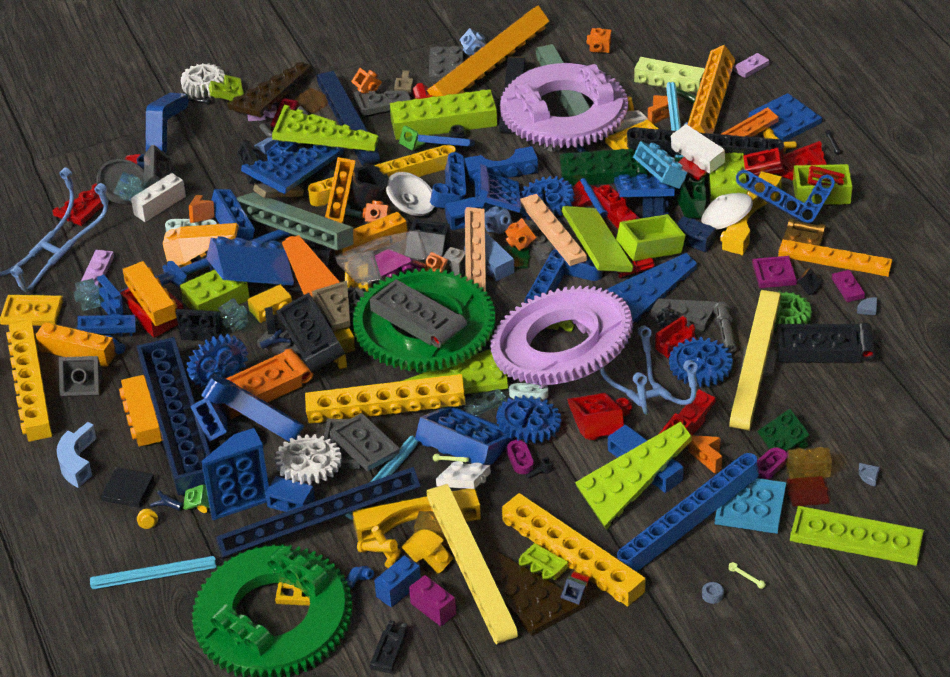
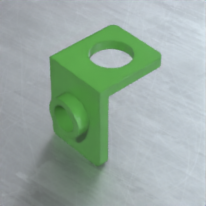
M406 125L403 126L399 144L410 150H415L424 146L425 142L418 141L417 131ZM410 132L412 136L406 138L405 134Z
M203 484L185 491L183 509L188 510L200 505L210 508L206 485Z

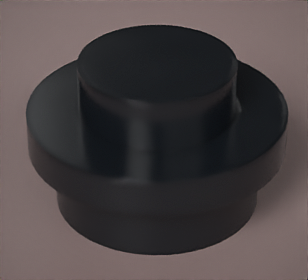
M454 125L449 131V136L452 138H464L466 130L462 125Z

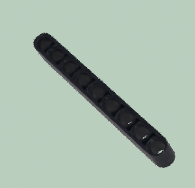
M634 127L627 131L628 149L637 150L640 141L647 144L652 142L659 145L660 149L668 154L681 155L671 148V135L676 132L674 130ZM700 133L723 148L725 153H743V155L779 148L783 160L784 143L779 139Z

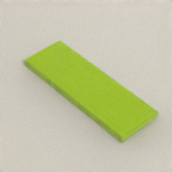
M563 206L562 213L597 270L632 272L633 266L596 208Z
M798 506L790 541L917 566L924 530Z

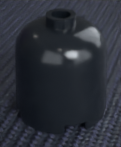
M363 164L362 167L355 168L349 191V200L354 206L364 209L367 203L372 204V201L381 200L389 179L386 173L384 175L379 171V167Z

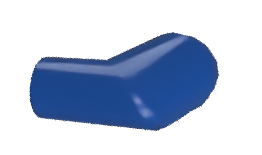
M368 566L354 567L345 581H347L348 587L353 589L357 580L371 579L374 571Z

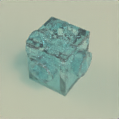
M122 172L113 193L119 195L125 201H131L132 197L142 192V180L136 175Z
M93 278L75 283L76 291H73L75 301L80 303L82 311L101 306L99 300L100 286L95 285Z
M234 298L218 308L222 316L220 319L225 328L229 327L232 332L243 329L249 323L246 317L248 315L246 308L243 305L239 306Z

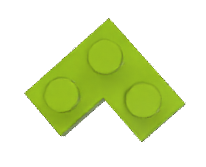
M224 75V84L214 81L209 83L210 96L232 101L234 97L243 95L240 78Z

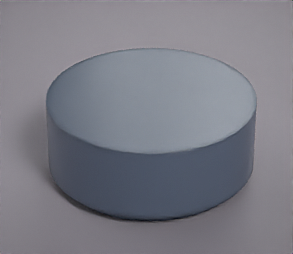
M709 582L703 586L702 598L704 601L715 604L723 599L724 589L720 584Z

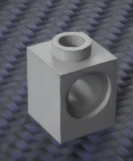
M450 247L443 256L448 259L444 270H447V274L453 271L454 276L460 273L462 277L466 272L465 251Z

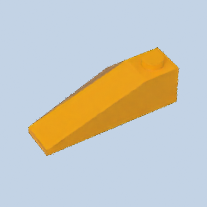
M237 223L170 229L165 233L163 241L167 262L174 261L179 268L191 264V259L198 255L201 257L206 255L210 238L223 236L228 239H234L237 236L239 225Z

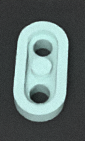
M515 383L509 386V396L513 399L515 396L521 399L522 395H525L526 398L533 396V399L540 397V401L548 398L549 388L546 386L540 389L539 387L541 386L537 384Z

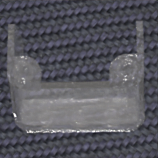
M420 230L377 238L339 254L335 258L337 264L356 283H361L363 286L372 283V281L382 279L375 255L389 249L417 261L427 259V253Z

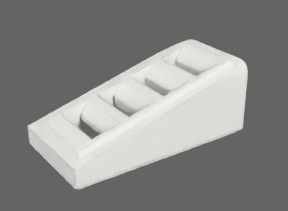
M639 110L627 111L624 123H621V127H618V130L615 132L622 131L648 118Z

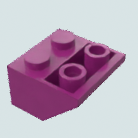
M389 249L372 257L378 275L383 279L385 277L392 279V274L399 276V272L406 274V271L409 270L413 273L414 269L421 272L422 268H427L426 264Z

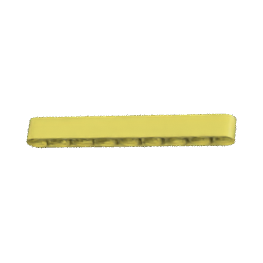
M761 290L731 412L729 425L731 428L750 431L779 309L780 292Z
M444 484L427 490L430 506L495 644L517 638L516 626L449 485Z

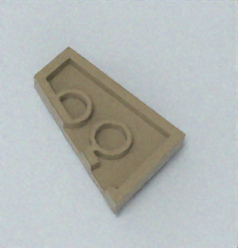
M347 281L312 291V297L332 331L350 326Z

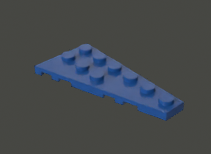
M313 145L311 149L301 148L296 153L290 151L272 156L265 162L258 160L255 161L254 165L244 164L241 171L276 189L278 192L286 194L342 155L344 148Z
M685 253L616 284L607 290L609 293L614 292V295L623 298V302L625 301L629 306L633 323L638 322L645 312H649L653 308L657 299L665 298L669 290L675 289L679 281L685 280L697 269V262Z

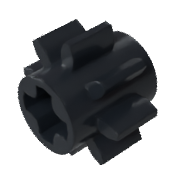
M662 309L656 316V323L658 326H661L660 330L679 319V315L675 314L674 309Z

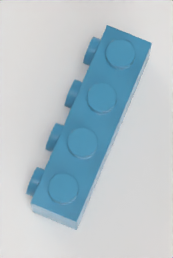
M640 141L633 158L662 183L680 189L687 174L682 168L683 165L675 162V159L667 155L666 151L660 149L659 145Z

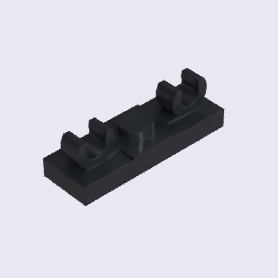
M243 140L237 151L241 166L244 164L254 165L255 161H258L257 157L259 155L255 153L256 149L251 147L250 142L247 140ZM245 173L248 183L255 185L257 179Z

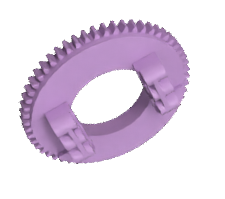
M558 63L534 68L512 80V83L508 84V88H505L500 101L501 117H503L505 125H508V129L516 132L517 136L521 135L522 139L526 138L527 141L533 140V144L539 142V145L546 143V147L552 144L553 148L557 145L560 148L564 145L567 148L570 145L577 147V144L584 146V142L590 145V141L596 143L597 139L603 140V136L608 137V133L613 134V130L617 131L618 127H621V123H624V119H626L628 110V98L623 86H619V82H615V78L611 79L610 75L606 76V73L600 71L596 64L586 66ZM572 90L585 94L594 104L582 114L571 117H556L550 115L546 102L544 100L541 101V96L552 91Z
M572 286L570 290L564 287L560 291L558 288L554 293L550 290L547 295L542 293L541 297L534 296L535 300L528 299V303L522 302V307L516 306V311H510V315H505V320H501V325H497V330H494L493 340H491L492 345L490 346L494 361L500 371L503 370V373L508 374V377L513 376L514 380L519 378L520 382L525 380L526 383L530 382L531 384L540 385L541 387L539 388L543 389L548 385L583 378L611 362L621 353V350L625 348V344L628 343V339L631 338L630 333H632L633 320L629 306L625 301L623 302V298L614 295V292L609 293L607 289L605 291L602 288L596 290V287L589 289V286H586L584 289H582V286H579L575 289ZM573 320V323L576 324L583 334L587 332L589 335L581 344L561 352H540L530 347L533 338L541 330L560 321Z

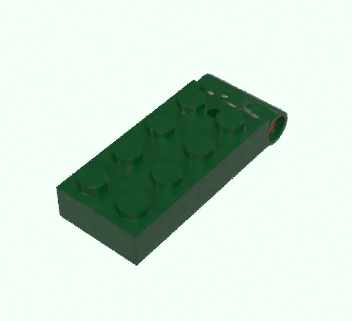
M633 149L560 154L561 178H564V181L568 180L569 185L571 184L572 186H575L583 178L586 179L589 185L614 183V177H619V175L623 174L630 177H637L638 174H646L649 177L648 170L633 158L636 150L633 152Z

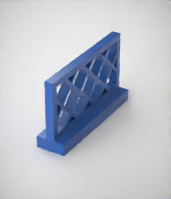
M480 164L475 177L476 206L483 208L484 203H489L520 212L519 182L488 173L487 166Z

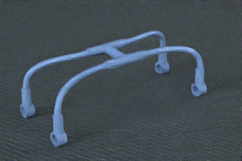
M66 167L63 168L59 174L64 179L70 193L69 205L64 217L53 231H50L29 251V254L11 268L1 271L0 276L11 273L15 277L18 286L24 292L31 291L45 272L79 238L105 217L109 201L106 195L107 187L104 184L99 183L94 188L104 205L101 215L75 237L68 240L61 248H58L49 242L56 236L55 234L68 219L74 204L72 172ZM43 248L54 253L35 280L26 288L22 276L24 272L20 267L32 257H35Z
M641 326L638 329V334L642 338L643 350L646 354L648 379L652 385V390L646 391L647 377L643 373L638 372L633 376V381L638 389V393H635L633 390H629L614 382L606 374L604 367L599 369L603 378L616 389L626 393L638 406H641L645 415L649 414L646 399L662 396L664 399L676 404L688 405L696 397V371L698 366L692 360H687L683 365L684 370L688 374L689 386L691 387L689 399L681 400L671 396L670 392L654 381L649 339L651 330L647 326ZM647 329V333L642 335V332ZM693 364L692 369L688 370V366ZM639 377H643L641 382H637Z

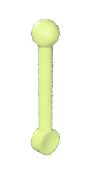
M434 454L433 460L436 462L440 460L469 462L468 457L440 456L439 454Z
M734 562L729 564L730 571L740 573L756 583L761 589L765 588L766 584L763 580L759 581L739 569Z

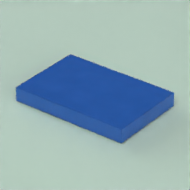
M418 135L419 142L475 146L474 139Z

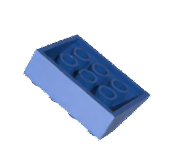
M223 236L210 238L206 258L223 280L283 285L294 284L287 254L279 242H263L258 239L246 241L242 238H235L233 240Z
M451 406L420 417L415 440L422 442L424 446L439 449L438 451L443 454H450L455 457H468L471 464L482 463V465H492L504 452L507 445L516 437L509 438L510 433L503 434L504 429L500 430L499 425Z
M254 428L234 434L201 461L212 520L267 502L265 493L269 485L263 444Z

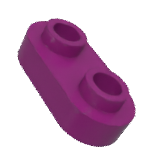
M521 440L511 441L507 445V455L514 471L518 474L531 472L533 470V458L526 443Z
M771 448L757 460L759 476L757 478L769 479L785 466L787 453L781 448Z

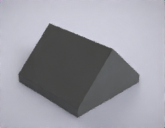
M151 145L144 155V188L150 187L171 174V158L155 145Z
M98 356L59 357L60 396L100 394L102 371Z

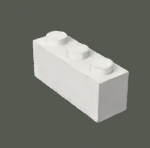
M687 124L671 135V148L683 155L687 160L698 165L700 169L712 173L725 163V150Z
M171 173L132 197L131 202L134 215L146 222L185 198L183 180Z

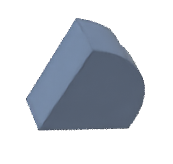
M867 298L861 301L857 307V314L876 315L877 298Z
M859 463V476L867 484L875 486L880 467Z

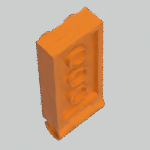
M289 348L279 355L226 379L263 401L270 402L302 387V383H307L312 379L313 373H311L298 354ZM222 404L230 419L242 415V413L227 404Z

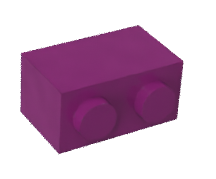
M426 575L409 587L411 604L440 627L456 615L455 597Z

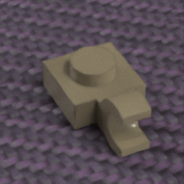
M403 70L402 78H396L394 91H407L411 95L413 79L409 77L410 71Z

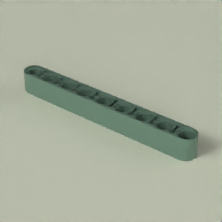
M553 44L536 47V56L541 66L564 63ZM572 90L555 91L570 117L582 114L590 109L580 92Z

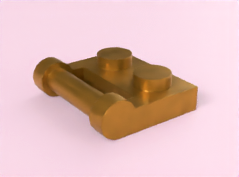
M789 218L783 239L821 246L826 225L803 223Z

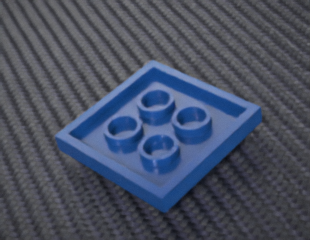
M788 93L749 112V117L767 107L779 117L778 122L768 128H771L773 134L783 142L822 123L821 116Z
M623 174L619 175V177H614V185L620 197L674 196V187L662 183L655 176L647 177L646 174H638L637 177H630Z

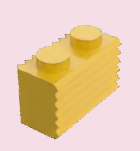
M281 284L247 299L249 311L260 323L266 321L265 308L272 307L274 315L277 314V310L292 302L291 295L287 293Z

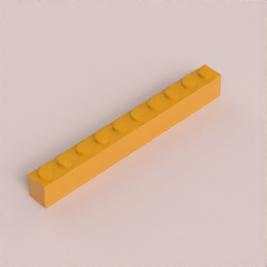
M539 5L531 9L431 86L427 92L433 97L464 93L463 89L473 86L475 79L478 81L483 78L485 71L489 73L495 68L494 64L497 63L499 65L506 60L504 56L507 55L509 57L515 53V48L519 49L525 45L526 39L529 41L534 38L536 31L538 33L546 28L545 24L549 22L548 18Z

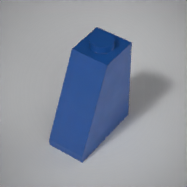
M204 398L190 406L209 442L227 432V413L222 404H215Z

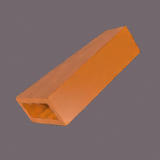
M299 235L290 236L282 242L304 295L310 293L312 296V291L340 283Z

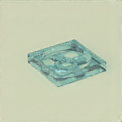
M499 389L470 393L471 397L465 400L466 405L461 406L468 413L478 416L502 404L503 401L506 402V396ZM477 395L483 396L481 399L475 398ZM495 395L491 402L487 400L488 397Z

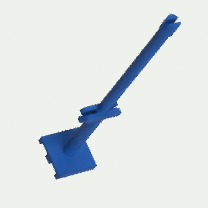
M278 229L255 239L270 242L293 234ZM204 258L181 268L174 261H168L167 266H162L164 273L155 278H159L162 286L173 283L180 287L181 284L187 282L186 275L209 267V261L207 258ZM104 274L98 276L97 280L103 286L99 288V295L104 299V302L100 303L101 307L108 315H124L122 306L124 300L120 292L128 288L118 291Z

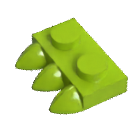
M535 543L519 558L520 566L530 565L531 573L542 572L544 580L551 578L556 580L568 569L567 561Z

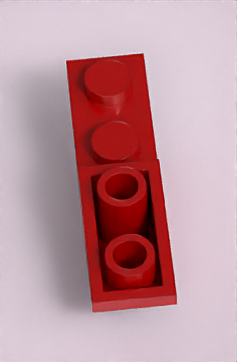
M609 184L602 185L593 190L604 210L608 212L607 217L617 229H619L620 222L640 219L626 206V199L620 197L618 192Z
M698 389L695 400L691 404L686 405L679 414L675 413L659 434L681 422L692 436L705 422V415L716 403L715 397Z

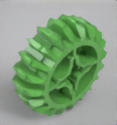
M786 291L781 293L774 330L777 331V324H809L812 311L807 298H802L801 294L795 295L794 292L788 293Z

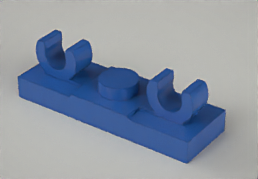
M135 315L78 316V330L94 334L119 333L120 337H122V333H130V336H133V332H136Z

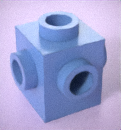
M471 28L460 39L464 47L463 51L468 55H473L486 45L485 37L480 32H476Z
M495 206L485 213V228L487 232L504 233L509 225L513 223L508 209Z

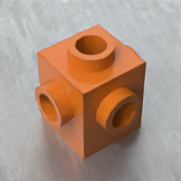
M602 28L591 29V34L587 35V45H590L591 52L609 53L611 30Z
M362 68L358 70L351 81L358 87L357 90L363 94H367L369 91L376 92L382 83L377 78L378 74L372 70L368 72Z
M372 201V204L367 203L366 208L364 207L363 218H365L367 223L391 214V207L383 205L382 201Z
M523 219L512 223L505 231L508 236L506 238L507 242L511 247L516 246L519 251L528 247L537 238Z

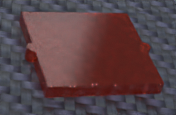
M823 476L787 479L788 495L791 498L793 507L829 504L828 488L825 487Z

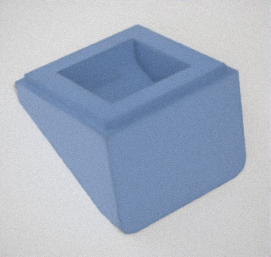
M272 137L266 138L254 146L266 155L267 151L278 140H272Z

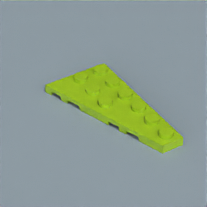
M284 105L273 130L272 140L375 151L378 135L363 130L355 131L345 124L343 126L336 125V121L315 114L306 115L303 114L302 110L297 109L294 111L290 109V106Z
M491 349L473 355L471 359H467L464 363H460L457 366L443 370L428 371L403 380L408 381L462 374L465 394L508 389L507 376L503 373V370L500 371L499 367H497Z
M679 422L575 482L576 487L606 530L610 527L612 520L616 516L619 517L624 512L623 509L630 502H633L654 481L659 471L662 472L667 467L666 464L673 457H677L692 441V437L684 425Z

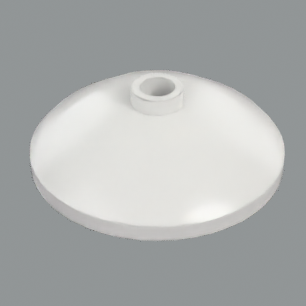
M398 172L390 176L386 191L391 202L399 210L413 216H424L433 210L435 206L430 203L432 189L425 181L416 175L406 172Z
M730 193L719 196L706 208L701 221L716 229L728 227L749 213L753 206V201L749 195L743 193Z

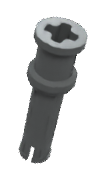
M719 302L713 307V311L716 314L715 321L720 327L724 348H729V353H734L737 347L731 327L733 318L729 314L730 305L726 302Z

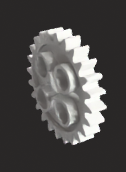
M308 434L305 435V438L297 436L298 440L290 438V443L283 442L284 447L279 446V451L276 452L275 465L277 471H280V476L285 475V480L292 478V483L300 480L301 485L304 481L311 485L314 480L316 483H319V479L327 481V476L333 477V472H338V467H341L340 448L336 447V443H331V439L324 441V436L318 439L316 434L312 438H309Z

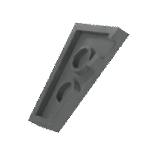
M354 91V98L362 116L387 112L390 110V103L411 100L407 91H386L384 94H376L375 91H369V94H360V91Z
M657 299L651 309V316L656 317L662 309L671 308L675 310V314L679 315V318L682 316L687 318L688 327L693 324L695 329L704 331L714 314L713 307L718 302Z

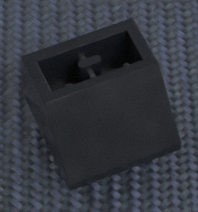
M414 219L409 231L406 256L416 261L425 262L431 252L443 257L451 241L450 224Z
M176 310L181 340L205 341L207 339L212 341V336L218 339L222 329L220 312Z

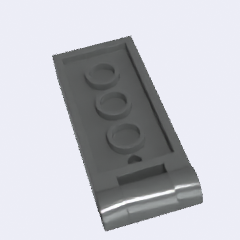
M397 279L370 299L371 311L427 344H433L437 348L441 347L467 325L462 315L454 313Z

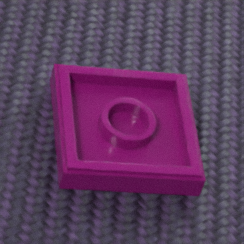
M789 256L753 259L752 265L759 288L796 285L797 279Z

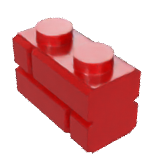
M779 148L743 155L745 170L756 176H759L761 171L769 174L784 172Z

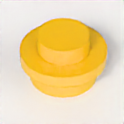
M143 509L137 516L138 525L144 529L152 528L158 521L156 512L151 509Z

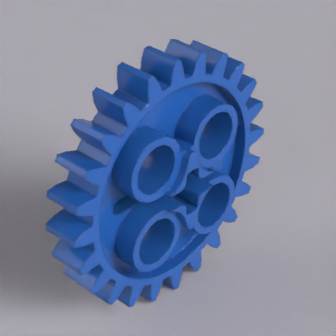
M551 176L548 179L542 177L541 181L535 179L534 184L529 182V187L524 186V191H519L520 199L537 194L545 204L546 197L547 206L555 217L557 214L562 216L563 206H572L571 202L574 201L573 197L575 196L569 181H564V178L559 180L558 176L554 179ZM521 206L519 213L522 214V217L526 216L527 220L531 219Z
M220 334L218 339L212 336V341L209 342L206 339L205 345L199 344L200 349L193 350L195 355L189 356L191 361L187 362L189 377L195 385H199L202 388L207 386L211 377L228 378L241 372L240 368L246 367L244 362L248 361L246 357L248 352L240 338L237 339L235 335L230 337L229 334L224 338Z
M692 337L691 342L685 339L684 344L679 342L678 347L674 346L673 351L670 352V370L673 371V376L678 375L677 380L684 379V384L689 382L688 374L683 368L687 360L694 361L698 366L696 379L699 387H702L703 383L710 387V382L717 385V380L723 382L724 377H728L729 372L732 371V353H729V348H724L723 343L717 345V340L710 342V338H707L706 341H703V338L700 337L696 341ZM693 364L688 366V370L692 369Z
M522 395L521 399L515 396L514 400L508 398L507 402L503 401L502 406H499L496 419L499 429H504L503 434L510 433L509 438L517 437V441L524 439L525 443L528 440L535 443L537 439L543 442L544 438L550 440L551 436L555 437L561 425V414L558 413V408H553L554 404L547 405L548 400L542 402L540 397L533 399V396L526 398L525 395Z

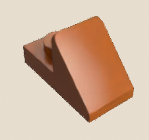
M653 96V106L648 108V120L652 124L670 117L667 96Z
M196 195L189 205L190 223L214 218V202L203 200V195Z
M691 436L692 441L688 444V452L713 473L716 474L721 471L720 438Z

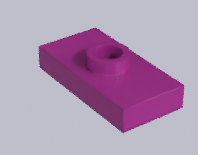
M850 270L832 274V280L846 302L864 299L865 293Z

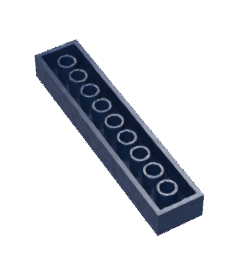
M172 337L137 345V351L178 496L184 495L188 489L203 484L206 485L201 461L210 454L204 432L190 407L195 404L175 338Z

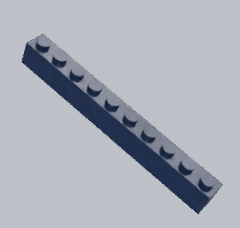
M414 467L216 536L215 539L220 554L224 558L418 489L420 483Z

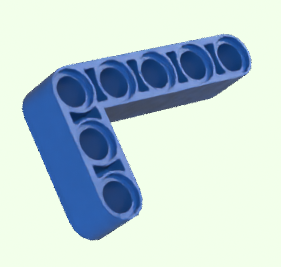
M168 93L147 106L146 152L151 145H155L166 154L167 120L187 108V94Z
M741 170L736 175V183L741 188L803 223H812L835 184L832 176H821L808 199L803 203L747 170ZM746 174L749 176V181L743 184L739 181V176ZM823 179L830 180L831 186L829 188L821 186ZM758 183H762L765 186V190L761 193L755 190V185ZM774 192L781 195V199L777 202L772 201L770 195ZM813 195H819L822 198V202L814 204L811 198ZM788 202H795L797 208L794 211L788 210L786 207ZM805 210L812 212L810 220H805L802 217V213Z
M554 249L546 260L524 302L528 303V299L535 300L534 296L541 297L542 293L547 295L550 290L554 293L564 274L590 281H598L602 278L603 271L597 270L588 254H586V261L569 266L557 249Z
M211 377L202 393L205 399L215 404H227L289 442L290 438L297 440V436L300 435L304 428V425L226 378Z

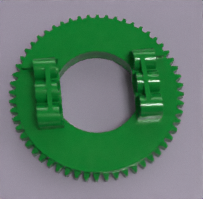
M424 268L421 269V272L414 269L413 273L407 270L406 274L399 272V276L392 274V279L385 277L386 281L379 280V285L373 284V288H368V292H364V297H360V302H357V307H355V312L353 313L355 337H357V342H360V346L364 348V351H368L369 356L373 355L375 360L379 358V362H384L386 366L393 365V368L400 366L401 370L408 371L416 369V372L420 374L457 366L460 363H464L465 360L471 359L473 355H477V352L482 350V346H486V341H490V336L493 335L492 331H494L495 307L491 297L488 296L487 291L484 292L483 287L479 288V284H474L472 279L468 281L467 276L461 278L460 273L454 276L453 271L447 274V270L440 273V269L433 272L432 268L428 272ZM397 279L454 313L462 315L467 325L441 347L437 348L433 344L429 345L420 339L400 334L393 328L390 321L371 311L370 299Z
M281 544V546L272 545L267 547L265 545L262 548L256 547L253 550L239 553L236 557H231L229 561H224L221 567L218 566L215 572H211L210 578H206V584L201 585L202 591L197 592L198 597L195 598L196 604L193 605L194 612H192L193 629L199 647L202 648L204 655L207 654L209 660L213 659L214 665L219 664L221 670L226 668L227 673H231L234 670L235 676L242 673L243 677H248L249 674L251 677H274V675L282 677L283 674L291 677V672H294L296 675H299V669L307 672L308 665L315 668L314 661L322 663V656L328 658L330 657L329 651H336L335 645L340 646V639H344V632H348V625L351 624L350 618L352 617L351 610L353 608L348 583L345 581L344 575H341L340 569H336L334 563L330 564L329 559L324 560L323 555L317 557L315 551L309 554L307 548L301 551L300 546H298L294 550L292 545L284 546ZM279 582L294 585L296 588L301 589L309 598L310 606L303 621L287 633L273 636L262 625H254L247 616L237 615L235 612L241 599L259 586Z

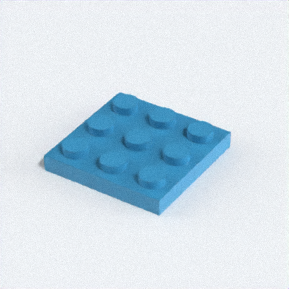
M756 478L717 509L715 524L778 533L786 482Z

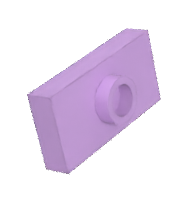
M756 53L735 65L733 71L747 78L768 66L769 60Z

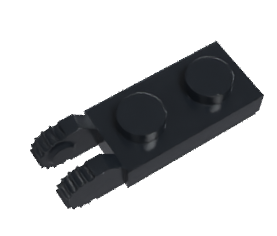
M390 620L370 662L371 670L392 674L408 631L407 623H402L399 632L395 633V621Z

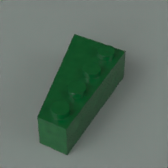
M675 157V162H679L684 157ZM686 175L680 189L674 187V194L684 217L690 219L702 218L706 203L704 176L697 180Z

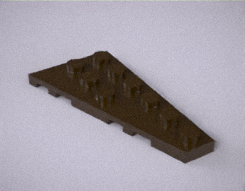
M304 62L296 63L292 68L283 70V73L272 76L270 80L258 84L256 88L249 89L245 94L234 97L232 101L227 103L228 109L260 118L263 117L265 110L269 111L272 108V104L278 103L290 92L291 87L298 85V80H304L313 71L312 65Z
M476 542L507 609L532 637L586 608L583 600L578 605L561 598L562 588L546 579L544 580L535 573H531L530 570L520 566L483 543Z

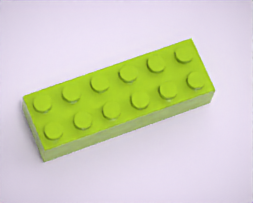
M491 90L448 94L446 96L390 103L391 122L396 140L400 139L403 126L405 125L417 131L418 135L449 133L454 125H462L465 130L497 126V110ZM410 132L405 134L406 138L412 136Z

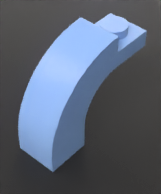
M89 422L84 424L75 433L67 431L57 446V457L61 473L69 483L77 488L92 477L90 463L79 456L85 448L96 440L94 425Z

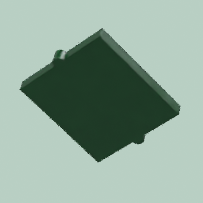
M501 246L514 259V268H528V260L530 259L529 246L520 251L516 246Z

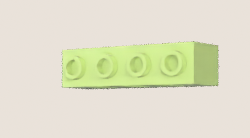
M640 57L635 66L634 82L665 88L668 82H675L676 87L683 91L698 93L705 69Z

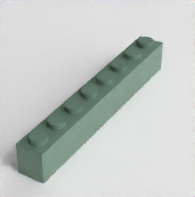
M254 192L237 197L239 204L249 219L296 236L299 235L302 238L335 250L353 245V227L271 198H263Z

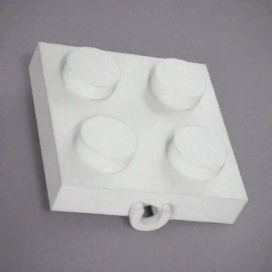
M461 461L453 462L436 478L437 486L448 484L449 487L475 489L480 483H485L486 477L491 473L490 465H482V463L464 464Z

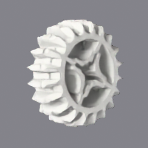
M202 63V65L190 66V69H185V72L182 73V89L191 98H211L209 92L210 81L224 84L223 78L225 73L216 64Z

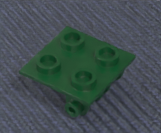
M788 409L757 431L769 449L781 448L785 452L796 445L802 449L808 446L807 437L810 436L791 409Z

